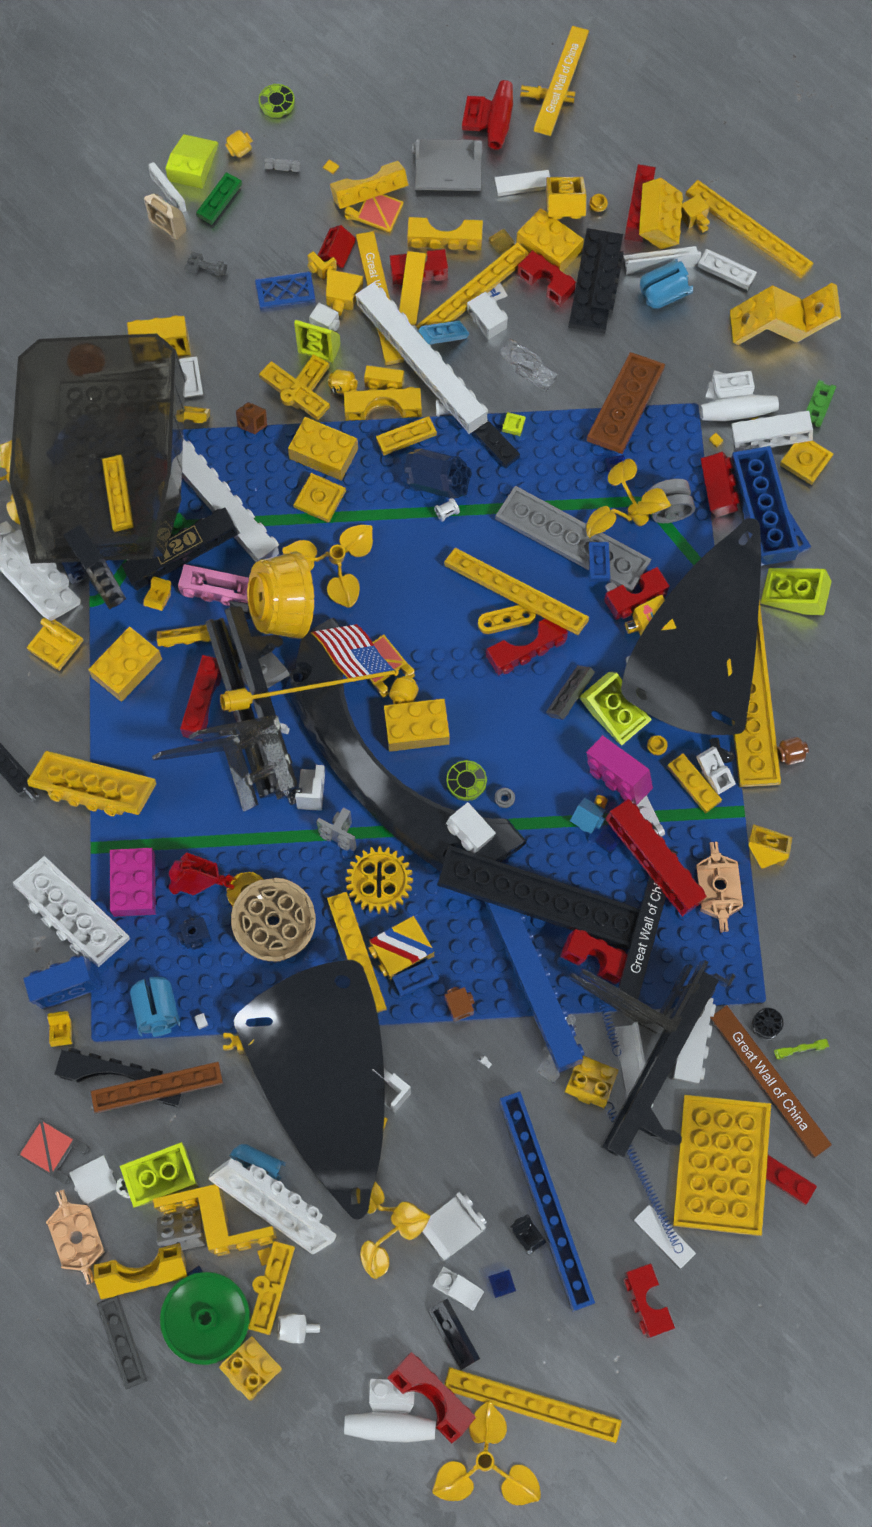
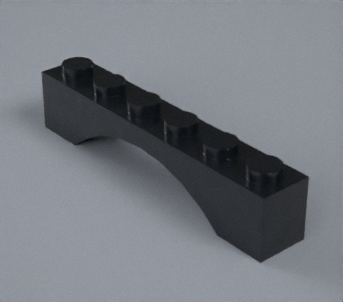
M69 1048L68 1051L61 1050L54 1073L57 1078L80 1083L86 1079L102 1075L123 1076L136 1081L162 1075L163 1071L153 1068L150 1071L142 1070L143 1066L130 1063V1066L122 1065V1061L110 1058L109 1061L102 1060L100 1055L89 1053V1056L82 1055L80 1050ZM185 1093L157 1100L160 1104L181 1109Z

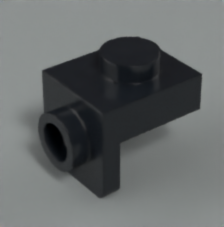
M528 1214L516 1219L510 1226L515 1238L528 1255L546 1243L545 1238L533 1224Z

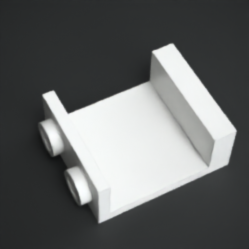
M460 1192L430 1216L425 1229L422 1231L443 1262L486 1230L484 1225L486 1220L480 1212L475 1213L471 1208L473 1205L472 1201L466 1194L462 1196Z

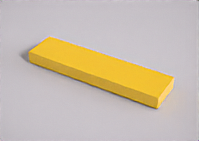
M407 251L399 312H403L407 316L409 323L416 326L426 254Z
M120 454L104 458L102 463L112 528L114 532L134 528L123 457Z

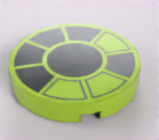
M272 84L265 87L259 94V105L265 115L280 118L286 113L287 115L291 113L295 105V97L289 87L283 84Z
M465 760L457 762L447 773V788L458 800H475L486 789V772L474 761Z

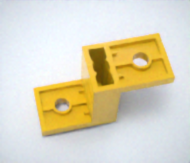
M830 283L804 299L794 296L774 285L768 287L730 309L733 343L739 345L766 329L797 343L841 319L837 285Z
M215 1184L153 1199L154 1208L164 1214L177 1212L176 1208L185 1207V1209L196 1208L199 1203L208 1251L217 1255V1257L230 1254L229 1250L237 1249L238 1251L249 1250L251 1245L257 1243L260 1246L273 1244L274 1239H277L276 1230L273 1226L232 1235L223 1190Z

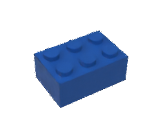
M81 955L73 956L68 962L63 964H52L49 966V969L44 971H33L29 974L30 976L23 978L29 1001L43 1010L103 988L96 964Z

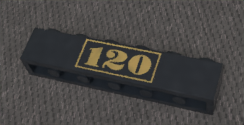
M226 507L217 509L210 516L197 520L194 525L181 529L176 535L163 539L158 545L145 549L143 553L136 557L129 558L122 564V567L131 585L136 590H139L150 584L152 577H163L240 534V531Z

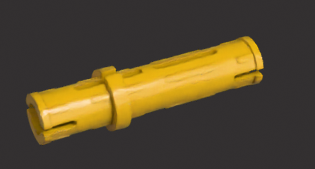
M522 85L521 90L528 92H521L520 97L536 98V100L540 101V99H545L549 88H541L539 85L538 87ZM568 91L564 102L574 104V98L567 96L574 97L575 91Z

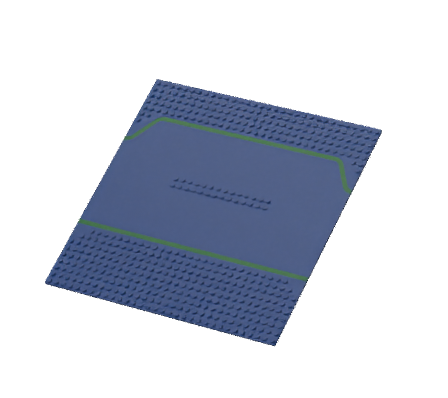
M697 403L647 405L623 454L587 441V436L601 408L511 412L526 417L521 436L502 432L507 413L487 414L488 421L520 453V458L507 468H504L472 433L469 434L454 416L430 417L437 431L436 436L384 456L376 441V436L425 417L319 422L353 436L358 440V451L342 481L289 459L288 447L301 423L267 425L256 434L239 427L180 429L186 442L190 441L193 444L195 452L198 455L201 454L207 461L206 465L210 469L214 468L218 473L219 480L221 482L225 481L228 484L233 496L237 495L243 503L242 506L253 513L255 516L254 520L264 525L268 536H273L279 544V555L277 556L283 555V547L299 540H307L315 545L317 549L315 558H318L325 554V552H329L333 545H340V536L346 529L357 525L372 526L373 544L370 552L363 557H354L348 551L345 553L344 561L341 563L342 577L346 574H352L357 578L360 586L358 599L351 608L335 603L327 593L329 581L335 577L339 578L338 566L332 564L328 557L318 562L314 561V568L310 571L314 588V612L309 631L323 622L335 618L342 627L357 624L369 636L372 642L385 635L404 660L414 669L415 677L412 679L416 681L419 688L414 702L445 699L450 735L449 745L389 752L384 705H393V700L389 694L383 698L369 679L343 683L348 710L357 731L376 759L398 780L419 795L454 811H458L468 802L481 817L508 819L527 843L501 863L638 909L640 908L649 874L608 822L605 820L601 828H596L592 833L582 831L577 825L570 822L575 810L584 798L593 803L597 795L608 799L603 818H606L611 810L625 802L618 791L610 790L603 780L594 778L590 773L586 752L602 735L650 770L653 789L647 794V797L665 831V835L662 838L669 849L678 852L679 862L690 871L692 878L697 884L698 876L695 867L698 863L710 857V842H718L719 853L738 862L743 907L727 919L728 932H720L718 918L700 912L701 904L682 917L667 897L665 898L639 999L636 1003L616 996L619 983L614 984L602 977L595 978L592 981L591 975L593 974H590L592 970H588V966L597 965L590 968L597 969L591 973L599 972L600 963L596 957L590 960L586 959L579 966L560 957L568 935L572 930L524 915L526 918L524 925L533 934L534 941L532 943L535 949L539 948L543 959L540 961L543 968H548L551 976L549 982L551 986L556 987L559 994L557 1000L560 1006L564 1005L567 1015L604 1013L601 1010L624 1012L675 1009L693 975L701 972H706L719 980L710 998H713V1004H716V1006L761 1004L766 1001L742 787H739L734 735L694 733L669 725L648 714L652 720L623 745H620L588 711L579 698L564 720L549 717L546 711L577 665L591 667L595 672L580 695L608 672L618 673L623 680L627 665L626 657L631 655L640 638L639 631L628 634L625 622L634 620L633 613L627 618L623 619L621 617L616 620L605 603V595L608 592L605 586L611 582H590V572L586 568L495 519L496 514L515 486L587 524L590 515L603 506H608L610 510L616 509L628 515V507L633 503L622 483L614 486L608 482L610 470L625 459H632L637 465L635 477L626 481L637 504L639 501H642V496L659 482L670 479L687 480L691 489L690 496L695 504V511L690 516L677 522L658 523L654 521L652 514H649L648 522L643 526H637L633 520L628 521L626 518L616 514V521L613 526L602 532L651 559V563L644 573L658 567L669 584L665 600L690 569L715 546L711 511L701 458H704L699 405ZM142 431L91 434L89 436V537L105 559L126 600L109 610L89 580L90 667L129 626L156 647L162 657V660L122 702L96 682L90 674V762L150 777L156 781V786L139 815L123 812L122 815L109 816L100 809H97V811L90 810L91 900L130 938L102 965L97 966L103 988L91 992L92 1040L94 1042L211 1036L223 1035V1033L237 1034L234 1026L235 1016L261 993L303 970L325 963L347 960L327 898L347 892L387 1008V1010L377 1013L379 1026L452 1022L453 1019L445 1001V994H448L447 991L454 987H459L460 989L465 987L467 993L471 992L475 1004H472L474 1015L459 1021L534 1017L485 902L437 886L440 871L391 834L359 802L338 777L309 735L289 693L270 696L279 726L282 723L290 728L289 733H282L298 784L288 787L272 797L260 799L233 711L229 712L222 709L220 695L226 692L223 678H221L220 684L215 689L211 700L208 725L203 741L183 737L180 728L202 655L214 658L216 656L211 641L204 642L201 640L188 645L180 643L172 647H158L157 631L206 625V621L210 619L218 620L219 618H224L226 626H229L225 610L230 606L223 605L219 601L213 600L208 602L200 597L194 596L189 598L183 596L179 591L178 584L184 565L161 577V579L171 581V596L163 611L143 606L144 598L151 588V583L136 590L131 585L122 564L129 558L136 557L143 553L145 549L155 545L149 539L148 533L146 538L123 530L114 532L102 459L122 455L129 498L136 491V483L144 474L143 470L146 462H149L152 456L167 460ZM416 449H425L452 457L459 456L467 464V467L472 472L468 493L466 496L453 498L458 505L459 514H453L441 522L434 507L448 502L450 498L425 491H415L408 485L406 478H409V473H405L404 470L408 453L414 452ZM177 471L171 482L175 487V493L178 498L174 506H164L160 501L158 490L150 494L145 502V509L151 514L153 523L158 520H162L165 523L180 512L192 526L197 520L212 514V511ZM311 473L346 488V492L329 523L294 508L293 504ZM233 537L191 560L186 565L249 578L251 569L256 562ZM454 548H457L589 616V621L579 635L568 631L567 640L563 645L550 648L546 654L531 658V661L525 665L519 664L508 674L502 673L497 675L486 657L487 648L503 640L515 646H525L532 643L538 636L539 621L545 618L536 614L534 622L529 625L492 634L482 633L478 628V619L482 614L519 604L445 566L444 561ZM639 584L636 585L632 594L642 592ZM250 614V619L246 621L251 637L274 635L258 631ZM523 614V615H522V616L525 617V618H528V617H529L528 614ZM505 618L503 621L510 622V619ZM485 623L484 626L490 627L491 624ZM281 636L283 639L282 646L274 648L272 653L290 674L296 668L294 664L301 639ZM240 662V663L238 664V666H239V669L241 670V669H242V664H241V662ZM401 669L397 676L393 674L383 681L388 687L389 693L394 681L405 676ZM289 676L269 687L268 691L285 690ZM244 683L245 688L249 692V687ZM252 702L251 707L258 726V730L261 739H264L263 731L257 716V712L254 703ZM712 711L711 714L714 718L732 726V719L717 711ZM655 735L664 737L668 744L666 752L658 756L651 754L647 749L648 740ZM719 738L721 748L732 752L734 755L733 761L724 763V765L729 768L736 784L718 794L722 799L721 803L705 814L667 769V765L681 754H684L701 774L702 768L696 756L710 748L709 739ZM465 760L474 761L479 764L486 772L487 777L485 791L478 798L470 801L455 798L449 792L446 783L447 773L450 768L457 762ZM316 765H324L325 780L322 810L298 809L295 794L299 793L301 769L316 770ZM501 788H509L515 794L514 804L509 808H501L495 802V794ZM502 796L501 800L508 801V797ZM343 808L351 811L352 824L347 833L355 836V851L351 849L346 851L340 848L337 842L323 839L318 832L316 822L318 818L333 825L332 820L337 812L340 813ZM379 846H381L382 852H385L389 847L390 854L397 851V858L404 856L402 863L409 862V867L406 870H412V875L408 877L413 878V883L408 884L412 886V891H406L409 898L402 897L403 905L396 903V910L390 906L388 913H386L384 908H381L380 914L377 913V908H374L371 913H369L368 906L362 910V902L355 904L356 897L350 898L349 896L353 890H347L346 888L347 885L351 884L346 882V877L350 876L347 874V869H353L350 866V862L357 863L355 856L358 855L362 858L363 850L369 854L370 847L375 852H378ZM152 848L155 853L156 915L114 917L110 911V850ZM190 853L217 863L218 873L225 877L228 874L234 877L242 872H254L264 880L281 878L297 884L307 893L314 906L316 922L309 943L301 952L282 961H264L251 956L239 945L233 934L231 925L233 907L227 898V887L214 884L196 895L182 891L178 894H173L169 890V884L171 883L169 871L176 860H180L184 854ZM378 863V898L381 897L382 863ZM367 866L364 872L371 874L375 869L372 866ZM389 866L384 871L387 874H392L396 869ZM715 881L714 884L717 889L723 890L726 888L724 881ZM367 886L363 891L366 894H371L374 888ZM391 886L386 887L384 892L392 894L395 892V888ZM271 916L267 920L270 925L279 923V919L276 916ZM414 916L434 950V957L429 960H431L439 981L400 997L393 980L390 981L388 975L383 976L379 969V965H381L379 959H374L368 948L371 946L370 939ZM203 917L212 941L204 943L203 947L192 950V948L187 949L185 944L181 945L177 934L181 932L179 925L183 924V921L186 919ZM607 942V945L613 948L621 949L625 951L626 954L628 953L629 949ZM425 957L424 959L405 968L404 970L396 973L395 975L400 974L429 960H427ZM339 975L336 977L335 983L340 988H347L350 986V979L347 976ZM149 977H164L172 986L180 1026L177 1024L171 1028V1033L153 1037L152 1033H142V1036H140L130 996L131 988L138 981L145 979L151 993L155 1014H157ZM204 1013L208 1026L198 1029L194 1017ZM270 1017L248 1018L246 1020V1025L249 1027L269 1026L273 1023Z

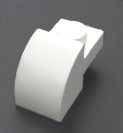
M711 747L696 756L702 768V776L717 794L736 784L729 768L724 765L716 747Z
M444 1266L432 1285L435 1289L472 1311L484 1293L475 1284Z

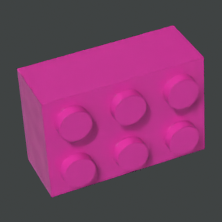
M603 735L586 752L591 775L598 780H603L610 790L618 791L625 801L630 799L632 803L638 805L653 789L650 770Z
M152 848L110 850V911L114 917L156 915L155 853Z

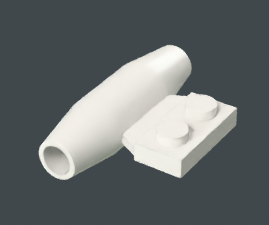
M751 371L719 374L713 376L716 396L720 399L700 405V416L702 420L732 421L756 418L778 411L779 402L777 396L753 395L755 385Z
M371 1379L369 1404L372 1412L345 1415L344 1434L371 1441L408 1443L434 1440L436 1420L410 1414L414 1407L415 1392L402 1394L389 1380Z

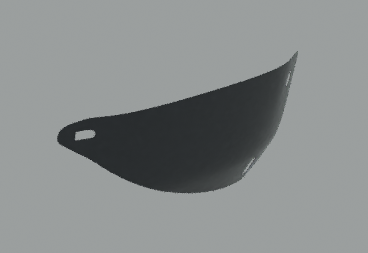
M749 518L744 520L690 569L652 617L627 662L621 686V692L626 700L651 716L679 729L708 735L740 734L745 729L755 662L761 577L760 525L756 519ZM746 530L753 534L745 545L739 544V539ZM673 619L676 629L662 630ZM731 659L732 674L728 677L727 661ZM636 689L644 690L648 695V699H641L637 695ZM712 711H717L727 716L735 724L730 726L714 718L711 714Z
M342 960L303 970L267 989L248 1003L235 1016L234 1026L253 1071L272 1109L293 1144L313 1173L350 1217L359 1220L365 1217L369 1210L371 1192L381 1156L385 1108L384 1062L378 1014L364 968L357 961ZM339 975L347 976L350 979V986L347 988L338 987L335 983L336 977ZM270 1017L273 1020V1023L269 1026L249 1027L246 1025L248 1018ZM357 1187L360 1189V1203L351 1204V1191Z

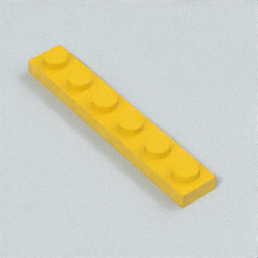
M347 892L327 898L347 960L357 961L363 966L374 997L377 1013L387 1010Z

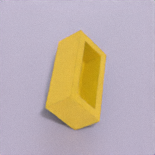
M366 365L364 375L365 387L386 390L388 388L403 389L404 371Z

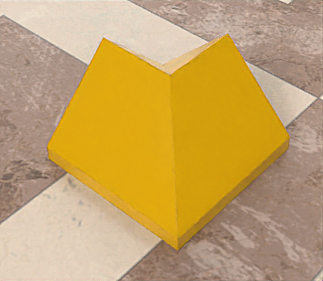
M753 824L748 845L761 869L773 864L783 867L789 858L793 837Z

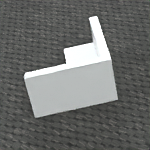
M316 765V770L301 769L299 793L295 794L298 809L322 810L325 780L324 765Z
M384 1068L385 1106L395 1114L410 1096L411 1087L395 1073L392 1075Z

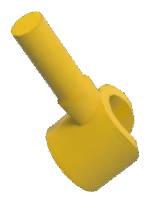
M597 795L594 803L605 809L608 799Z

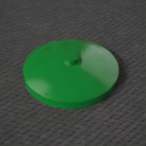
M200 1272L189 1275L174 1285L163 1302L160 1314L162 1335L171 1351L187 1362L198 1365H210L221 1362L233 1354L242 1345L247 1336L250 1326L248 1301L239 1286L223 1275L213 1272Z

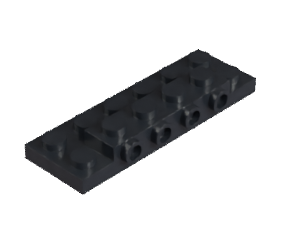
M587 228L568 328L605 334L609 310L613 311L615 299H612V294L616 295L618 283H615V278L619 279L621 267L617 266L618 262L622 263L624 251H620L623 234Z

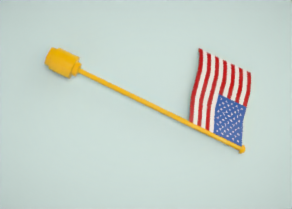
M357 624L313 631L311 634L323 645L334 664L347 679L252 695L246 688L236 689L221 694L220 702L224 711L232 712L249 709L253 699L393 674L397 676L399 671L396 668L393 669L387 663L369 636Z

